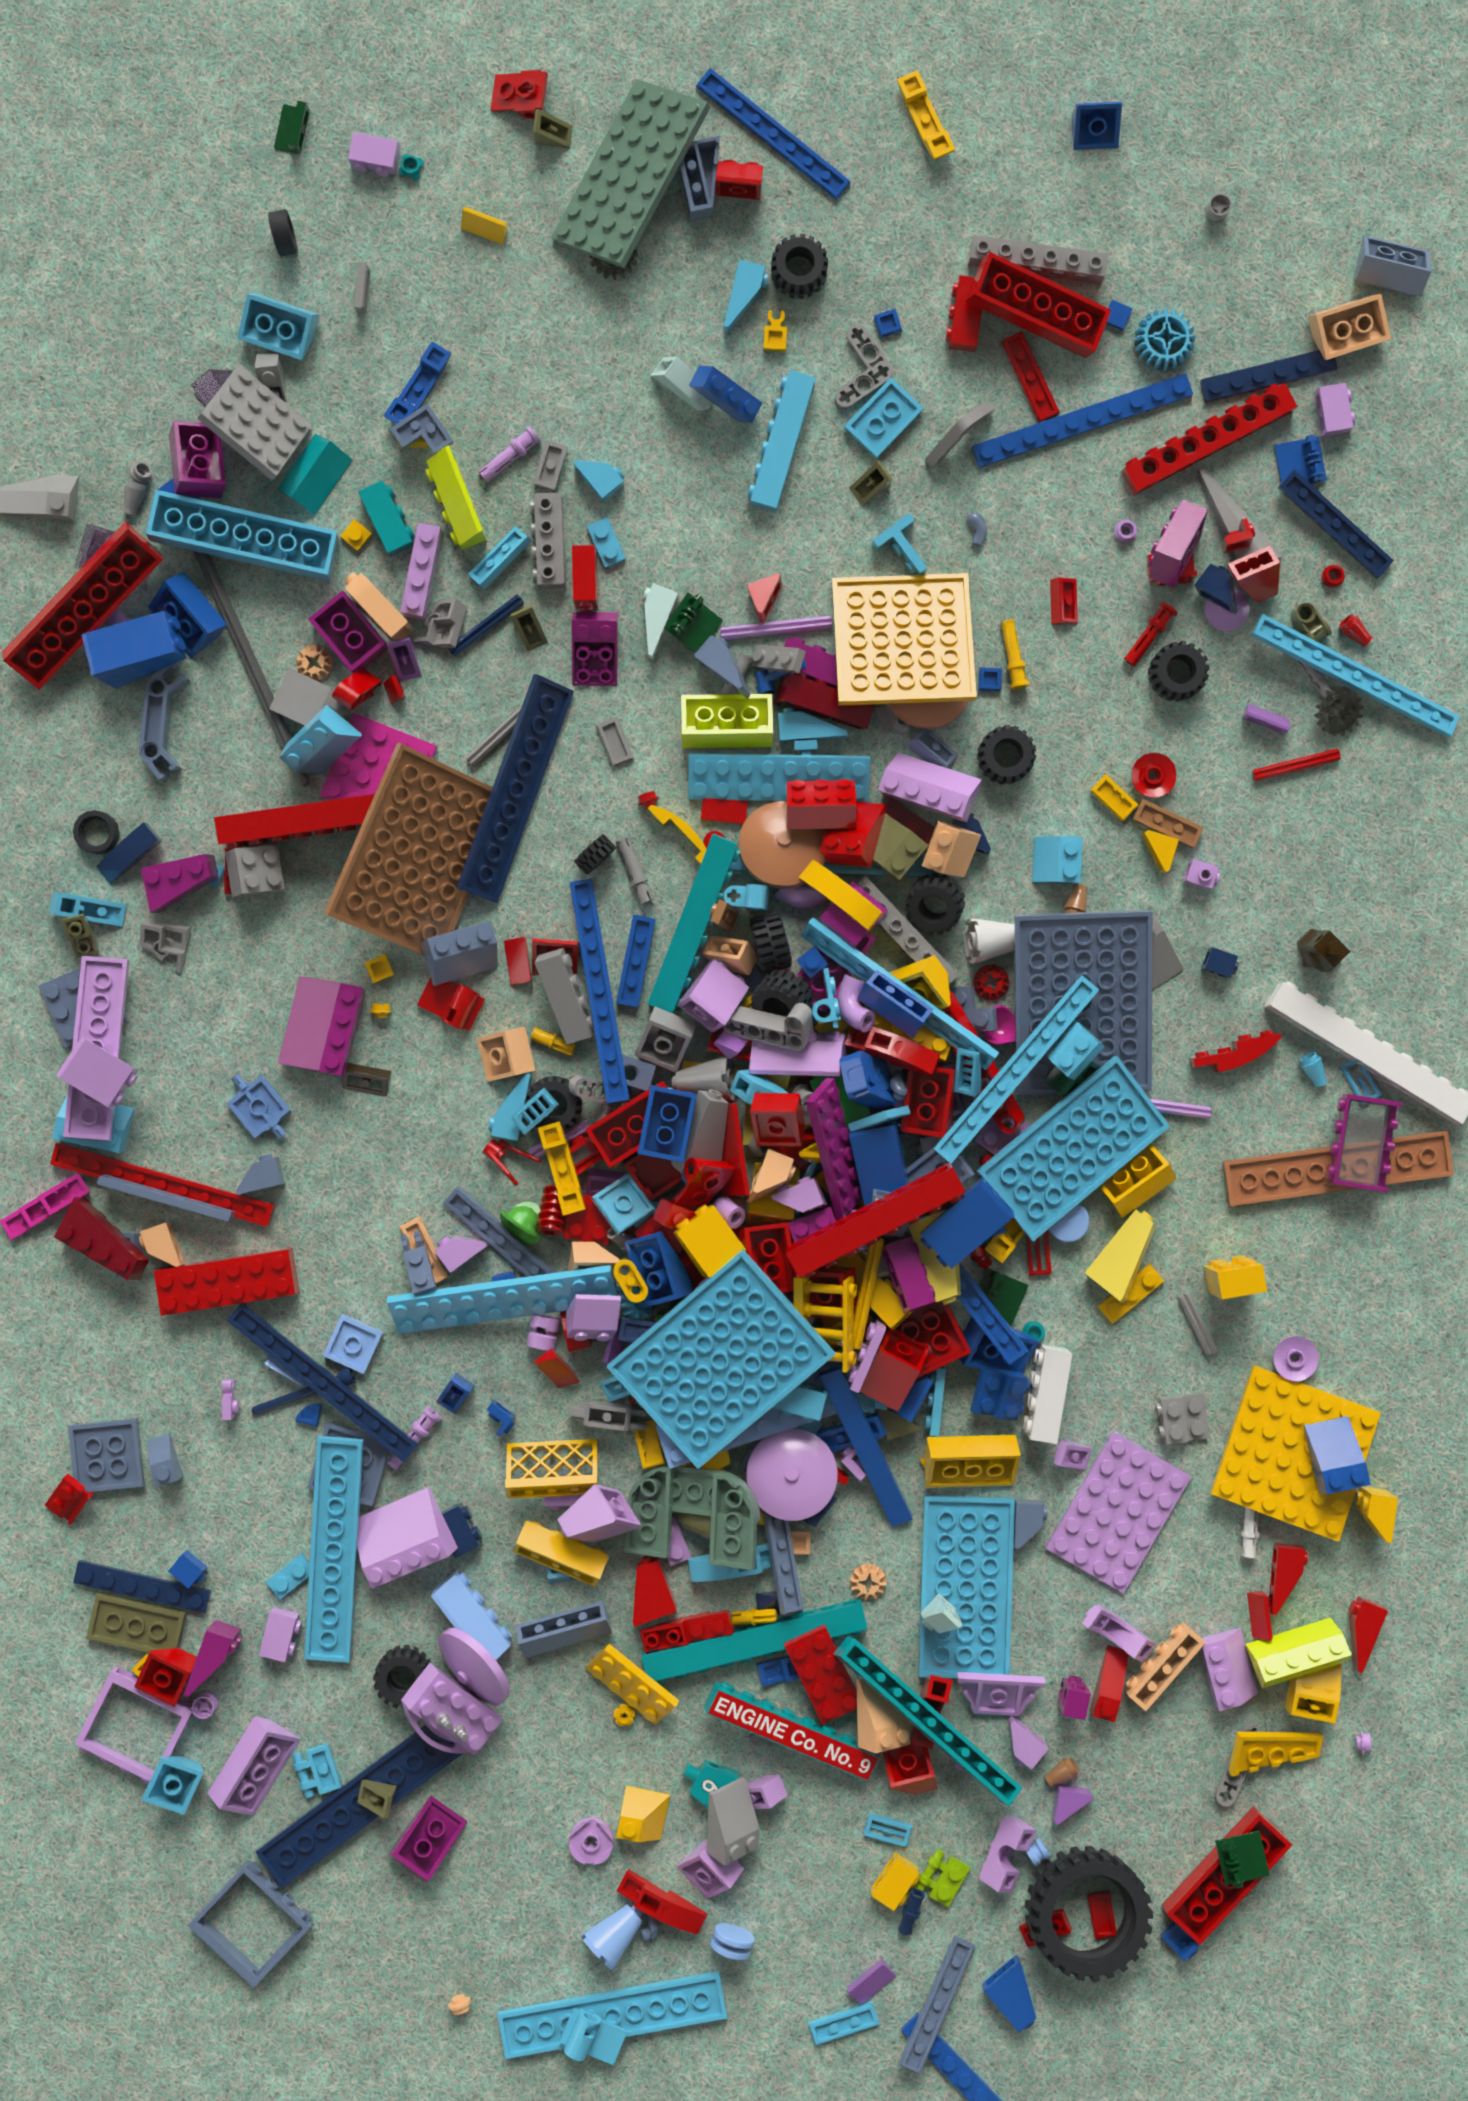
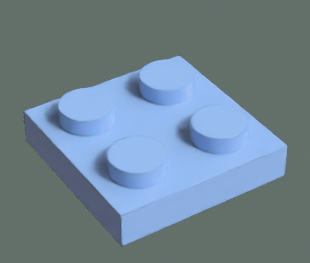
M341 1314L323 1356L365 1374L384 1332L345 1314Z

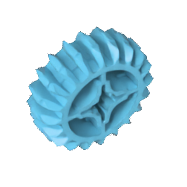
M1166 307L1163 308L1162 313L1155 309L1153 315L1148 313L1145 316L1146 320L1142 319L1139 322L1140 327L1135 330L1138 336L1134 338V342L1139 345L1136 346L1135 350L1137 352L1143 350L1139 358H1148L1146 366H1149L1153 361L1155 362L1154 370H1157L1160 364H1162L1163 371L1167 370L1168 364L1173 370L1177 367V363L1179 365L1184 364V358L1189 359L1191 356L1189 351H1193L1195 348L1192 342L1196 340V336L1191 335L1195 330L1194 327H1188L1191 322L1190 319L1185 321L1182 319L1184 312L1177 316L1175 315L1176 309H1172L1171 313H1168ZM1161 323L1160 332L1148 335V330L1153 325ZM1170 324L1175 326L1179 332L1173 331ZM1163 334L1165 335L1166 339L1169 340V341L1167 342V344H1166L1164 338H1161V337L1163 336ZM1182 343L1181 350L1169 355L1172 345ZM1150 345L1158 347L1160 354L1153 350Z

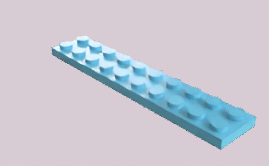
M611 1265L437 1289L416 1296L413 1293L388 1296L387 1305L398 1333L403 1334L567 1311L576 1294L619 1296V1292L616 1290L617 1285Z
M317 1437L304 1659L346 1663H349L351 1660L364 1439Z
M720 1971L498 2011L497 2014L505 2059L564 2049L565 2045L559 2043L573 2008L578 2010L582 2008L601 2016L602 2020L628 2030L626 2037L727 2019Z

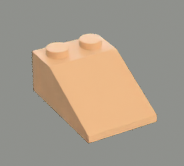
M861 1678L856 1679L858 1747L873 1753H879L910 1745V1722Z

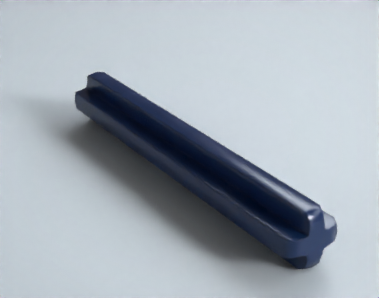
M515 595L460 637L456 648H448L450 653L454 657L459 655L524 605V601L519 595Z

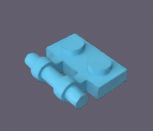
M329 1742L307 1749L308 1759L302 1758L301 1751L292 1754L294 1760L293 1767L298 1772L301 1781L299 1786L304 1791L306 1798L314 1796L313 1787L316 1786L320 1795L342 1787L343 1784ZM311 1767L314 1778L309 1779L306 1768Z

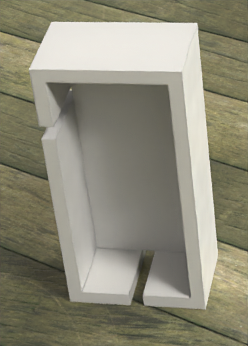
M1040 1344L1039 1349L1034 1351L1033 1362H1036L1035 1371H1031L1029 1384L1032 1385L1031 1394L1028 1393L1026 1397V1407H1029L1028 1416L1024 1415L1022 1420V1429H1025V1434L1030 1440L1053 1444L1058 1443L1072 1360V1353L1066 1348Z

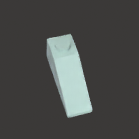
M655 583L652 584L651 589L646 588L642 598L645 601L648 656L651 659L655 656L665 631L664 626L670 619L679 597L677 592Z
M940 1593L921 1612L924 1619L922 1623L930 1631L935 1629L940 1634L962 1626L956 1608Z

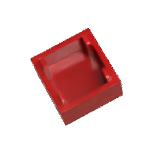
M755 1093L750 1114L756 1146L801 1147L805 1133V1121L800 1093Z
M638 1151L624 1159L625 1167L649 1201L683 1180L680 1172L671 1164L672 1160L638 1154Z

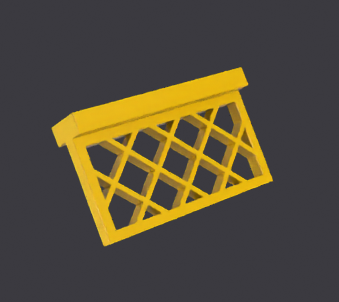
M597 1439L507 1444L505 1480L507 1499L584 1495L594 1484L598 1485ZM592 1446V1452L587 1457L579 1453L583 1447ZM561 1448H567L571 1451L564 1459L556 1453ZM538 1449H545L548 1454L541 1460L534 1455ZM522 1450L526 1453L519 1461L512 1457V1451ZM574 1455L582 1460L575 1468L568 1463ZM552 1456L559 1461L553 1469L545 1464ZM532 1458L537 1464L528 1470L522 1464L527 1459ZM587 1464L593 1469V1475H582L578 1471ZM562 1466L571 1471L567 1476L562 1477L556 1472ZM540 1467L548 1472L543 1478H537L534 1475ZM518 1468L525 1473L521 1479H512V1473Z

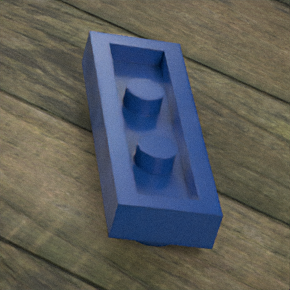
M879 1413L866 1416L876 1439L886 1436L887 1430ZM843 1424L825 1428L816 1433V1436L826 1443L831 1452L853 1446Z

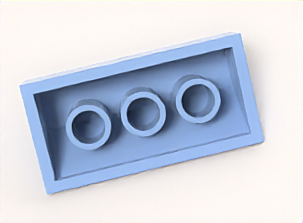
M456 1570L435 1587L431 1597L455 1628L472 1636L497 1660L510 1647L512 1635L505 1626L501 1627L497 1622L498 1616L491 1608L488 1610L483 1604L485 1600L478 1590L474 1592L470 1587L471 1581L464 1572L460 1573Z

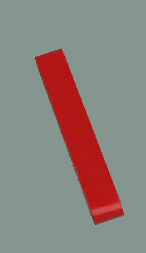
M950 991L951 1004L949 1007L941 1009V1011L979 1038L956 996ZM952 1046L953 1050L955 1051V1053H956V1055H957V1049H955V1048ZM964 1055V1059L972 1061ZM994 1062L986 1070L981 1067V1092L988 1085L986 1078L991 1081L999 1072ZM964 1064V1066L967 1068L972 1069L973 1067L971 1065ZM1012 1093L992 1115L999 1129L1006 1134L1013 1133L1025 1122L1024 1113ZM1008 1117L1014 1120L1015 1125L1009 1122Z

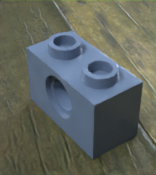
M622 1054L624 1069L632 1067L637 1072L634 1080H627V1085L631 1086L630 1090L640 1094L644 1090H648L657 1065Z

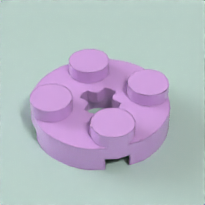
M596 1817L585 1818L577 1822L572 1828L569 1837V1849L572 1856L583 1864L593 1863V1865L604 1862L610 1856L614 1845L612 1829L605 1821ZM587 1837H595L596 1845H587Z

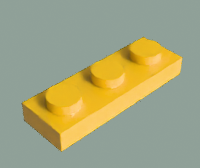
M1148 1263L1137 1273L1128 1297L1123 1304L1110 1295L1097 1307L1113 1324L1162 1284L1164 1280Z

